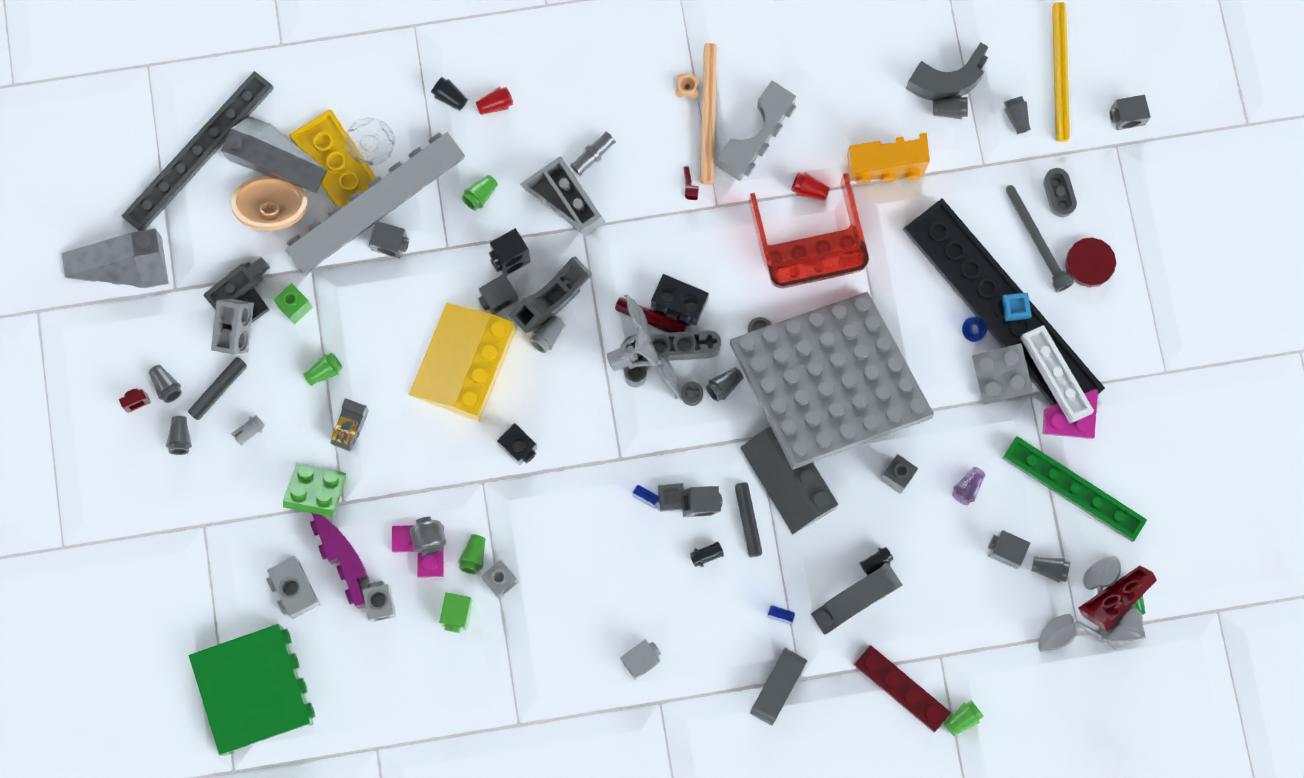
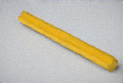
M1055 2L1052 6L1056 141L1065 143L1070 139L1067 12L1065 2Z

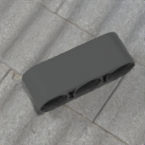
M785 647L749 714L773 726L808 660Z

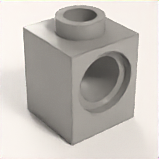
M501 559L481 576L482 580L498 599H501L519 583L518 579Z
M378 581L370 583L368 588L362 589L367 617L371 623L396 617L389 584ZM378 594L385 595L386 601L384 605L374 607L372 604L373 598Z
M644 639L621 656L620 660L636 681L661 662L658 656L662 653L653 641L648 643Z

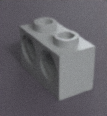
M236 299L217 300L211 351L232 355L248 353L254 303Z

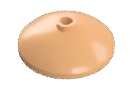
M261 176L244 182L234 191L231 198V209L235 218L247 227L260 231H277L295 224L303 217L307 209V196L301 187L271 176Z

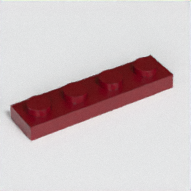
M872 645L865 650L853 665L933 733L938 730L951 714L946 707Z

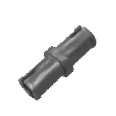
M605 131L591 146L587 145L585 147L586 151L570 164L571 168L581 176L593 163L599 162L602 159L601 156L616 143V140L610 133Z

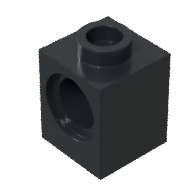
M516 423L497 440L498 446L519 466L524 462L528 464L537 455L535 452L538 449L537 444ZM516 441H523L526 443V448L521 452H516L512 449V445Z

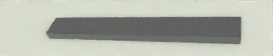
M254 71L121 215L122 218L136 230H145L224 144L231 128L249 117L274 89L273 85Z

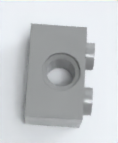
M296 556L267 569L270 577L266 578V581L272 592L277 591L281 599L277 601V604L283 615L288 614L289 617L294 619L321 605ZM291 582L297 583L298 589L296 593L287 595L285 592L286 586Z

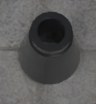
M441 77L431 90V93L435 95V99L459 111L463 109L469 100L449 78L446 80Z

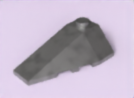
M250 116L231 128L220 150L230 162L315 193L318 192L327 173L325 168L273 125Z
M156 228L124 234L62 253L64 274L69 279L108 282L114 285L123 284L137 288H150L169 284L163 240Z

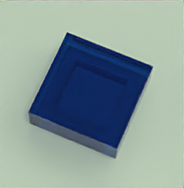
M636 485L632 492V497L653 509L656 508L659 502L658 495L640 485Z
M773 605L770 606L767 613V618L789 625L793 623L795 617L794 612Z

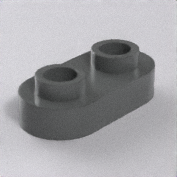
M1053 168L1047 172L1043 179L1045 192L1051 211L1058 217H1068L1077 206L1070 177L1065 170ZM1052 180H1058L1059 186L1053 185ZM1059 203H1065L1067 208H1060Z

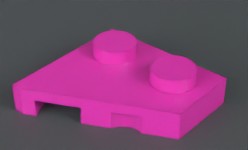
M1098 390L1084 393L1094 412L1071 424L1059 404L1045 408L1042 434L1095 439Z

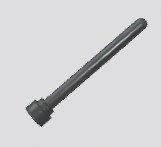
M1008 185L1006 193L1053 275L1051 278L1053 280L1052 286L1056 293L1066 290L1074 284L1070 274L1061 271L1016 188L1013 185Z

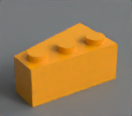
M927 132L919 134L920 139L905 141L904 137H897L896 143L881 144L879 140L850 145L847 152L850 182L856 181L857 184H867L871 180L892 182L896 178H906L908 181L920 179L924 176L930 162Z

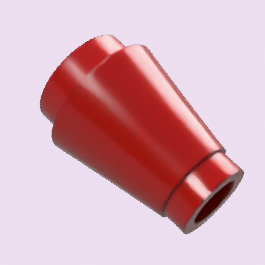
M499 86L475 102L480 115L508 110L509 106L514 105L507 86L503 88Z
M806 172L804 174L797 173L791 191L795 192L796 196L821 199L823 201L826 200L830 190L829 186H826Z

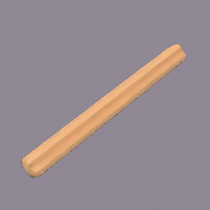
M705 43L703 54L701 184L704 185L714 183L717 45L715 43Z

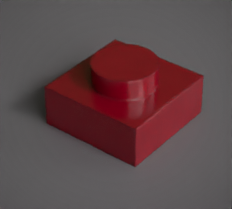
M137 388L127 391L124 397L119 399L122 408L127 413L151 403L148 394L143 389L139 390Z

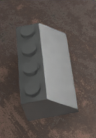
M771 426L762 430L740 447L792 535L837 509L838 502L813 462L792 470Z

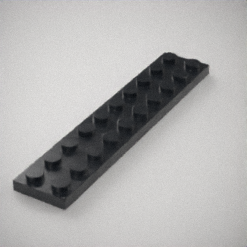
M943 198L904 227L903 231L1003 348L1022 343L1030 379L1052 406L1058 404L1020 339L1022 334L1043 325L1083 393L1098 390V394H1100L1105 389L1030 300L1032 315L1030 319L1005 321L1002 296L1023 293V291Z

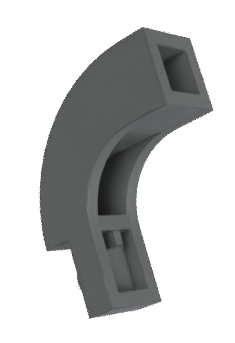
M980 42L968 62L962 68L953 72L936 70L921 61L908 80L906 89L921 98L932 101L966 95L978 85L985 71L981 69L989 58L986 56L989 47Z
M576 256L571 257L547 285L535 294L524 297L509 314L510 318L525 333L539 328L575 298L592 273Z
M887 564L834 596L810 614L823 634L826 635L869 606L887 597L903 586L890 564Z

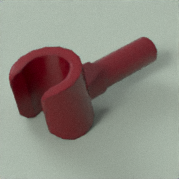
M689 166L683 167L685 176L684 196L688 200H698L699 186L691 185Z

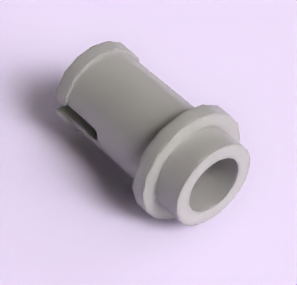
M257 415L254 417L249 416V420L231 433L240 446L258 432H263L262 429L265 425Z

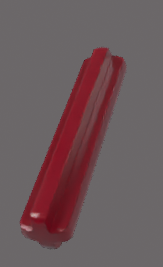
M619 297L615 310L630 316L627 299ZM639 305L649 325L668 333L685 332L686 325Z

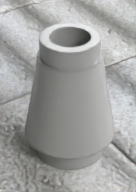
M553 316L531 334V345L541 353L551 350L565 323L559 317Z

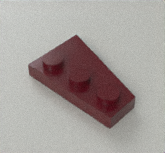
M1139 565L1116 581L1114 585L1107 587L1078 607V610L1084 618L1103 630L1108 631L1145 594L1157 579L1152 571Z

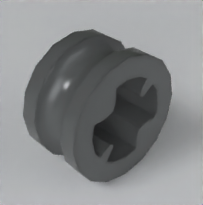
M694 381L685 383L681 389L682 401L689 406H696L702 401L704 394L702 386ZM689 388L692 391L697 389L698 392L696 396H698V398L694 399L693 397H690L688 399L685 396L688 394V391L686 390Z

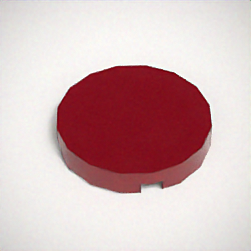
M1093 237L1083 238L1074 243L1068 251L1065 260L1067 273L1070 274L1077 284L1089 288L1099 287L1107 282L1115 272L1117 264L1115 253L1110 245L1101 239Z

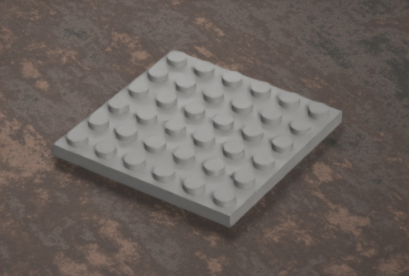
M868 291L730 339V346L792 470L933 419V410Z

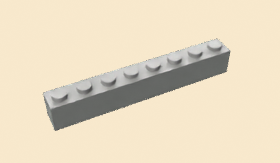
M440 132L428 140L430 145L423 150L421 147L413 150L408 155L410 158L403 164L400 161L388 169L390 174L383 179L378 176L368 183L370 187L363 193L359 190L348 198L350 203L343 208L340 205L333 208L327 213L328 219L322 223L320 220H317L307 228L309 232L303 237H300L298 234L287 242L289 247L285 251L303 275L307 274L373 226L376 221H380L465 158V154L448 132L443 135Z

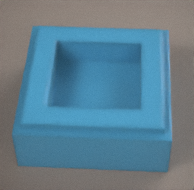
M1028 292L1002 296L1005 321L1024 320L1032 317Z

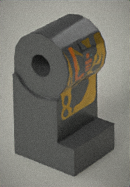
M345 398L330 443L336 447L351 451L360 435L369 410L366 405Z

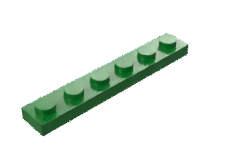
M1018 436L1014 438L1002 459L1131 542L1135 541L1147 522L1146 518Z

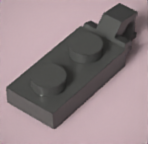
M262 257L252 265L249 261L244 265L241 263L205 292L203 296L215 310L217 300H239L259 285L263 280L261 276L270 266Z

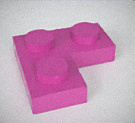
M414 525L392 526L393 553L415 552L409 532L410 528ZM444 546L442 547V552L434 555L422 556V553H417L418 578L444 577Z

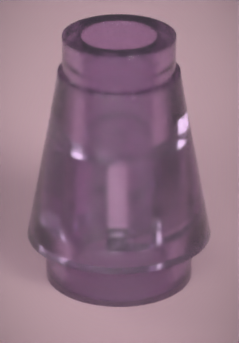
M973 467L953 487L952 497L960 504L966 506L971 502H975L986 476L984 471L978 467Z

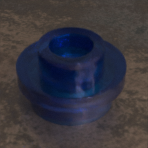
M979 317L966 319L962 325L964 337L971 342L982 340L987 333L986 323ZM973 325L978 327L977 334L972 330Z

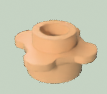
M680 74L676 77V82L678 83L675 90L676 97L682 98L685 96L696 99L699 96L697 85L700 83V79L698 76Z

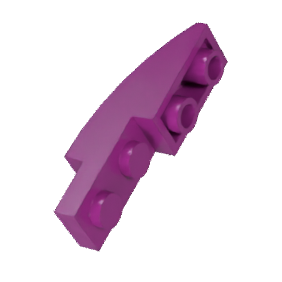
M312 513L314 520L310 521V525L314 535H319L322 542L318 546L322 559H327L331 565L340 562V565L336 566L341 581L346 580L349 589L345 590V594L349 604H354L357 609L366 607L360 581L369 577L359 555L335 525L324 516Z

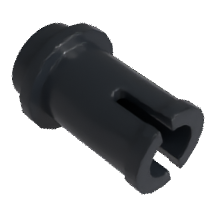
M719 541L699 550L694 548L693 552L690 553V557L695 567L700 566L702 568L704 567L703 564L724 557V552Z
M887 547L877 548L878 552L859 562L867 576L886 564L891 565L890 562L894 558Z

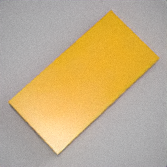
M331 109L289 134L294 144L327 170L321 185L335 207L340 205L343 208L350 203L348 198L359 190L361 193L370 188L368 183L376 178Z

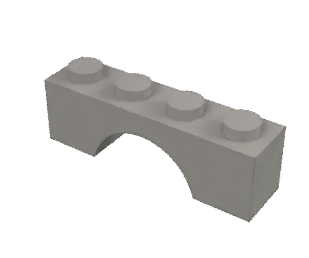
M771 80L757 103V109L760 111L764 122L762 129L755 136L748 139L738 140L730 138L718 155L716 166L740 182L745 175L749 177L756 167L754 162L757 157H763L770 146L768 142L771 137L776 138L784 126L781 123L785 117L790 118L795 112L797 96Z

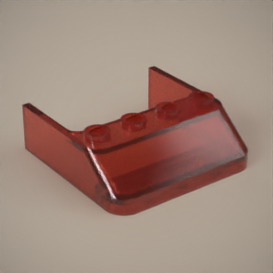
M848 173L842 175L840 185L850 221L849 228L774 245L767 244L755 192L750 193L748 203L761 257L773 286L784 289L859 273L866 268L869 256Z

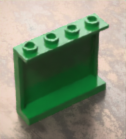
M280 624L188 655L220 756H227L238 749L307 725H314L312 718L316 717L312 703H307L304 693L308 692L304 678H299L296 670L300 668L296 653L291 654L288 645L292 643L290 633L287 628L283 629V626Z

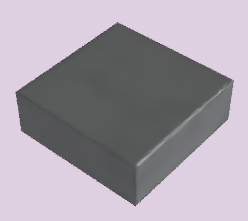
M683 483L658 485L660 512L682 510L680 492L684 490Z

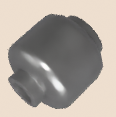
M431 516L417 519L416 525L409 530L415 552L422 553V556L442 552V547L446 545L442 523L438 520H431Z

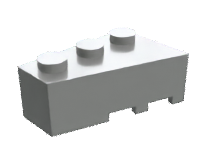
M561 156L520 183V186L526 192L585 236L606 223Z

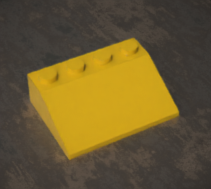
M446 303L409 396L480 422L516 333L515 322L490 313Z

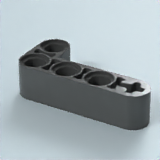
M711 330L649 334L652 345L662 343L666 346L663 352H657L658 360H661L662 357H665L668 361L712 358L720 351L721 338L718 333ZM632 336L627 337L623 343L629 340ZM695 340H699V341H698V345H699V349H698V350H695V345H696V341H695ZM706 340H711L713 344L712 349H708ZM681 341H687L691 348L687 351H682L677 345ZM637 353L638 359L634 362H642L648 360L641 354ZM629 366L624 368V379L629 386L637 388L645 383L647 366L634 367L632 369ZM632 369H639L642 372V376L638 379H633L628 373Z

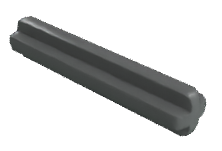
M236 357L192 405L188 413L195 420H200L247 368V364L242 359Z
M747 482L738 483L735 485V492L748 555L750 558L759 557L763 552L749 485Z

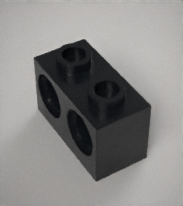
M516 228L489 243L491 251L488 254L496 272L501 271L508 276L531 262L529 249Z
M662 274L651 299V307L654 308L655 312L665 316L669 314L676 317L677 321L684 323L686 326L691 324L697 326L708 302L709 293ZM668 292L674 296V299L670 302H665L660 296ZM688 302L696 304L697 309L689 312L683 306Z

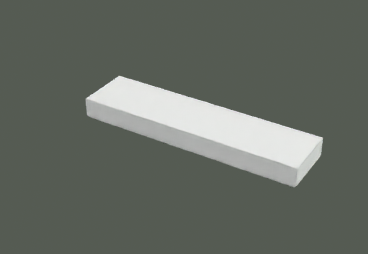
M1043 325L1022 334L1020 339L1069 423L1071 424L1091 415L1094 412L1092 406L1045 326Z

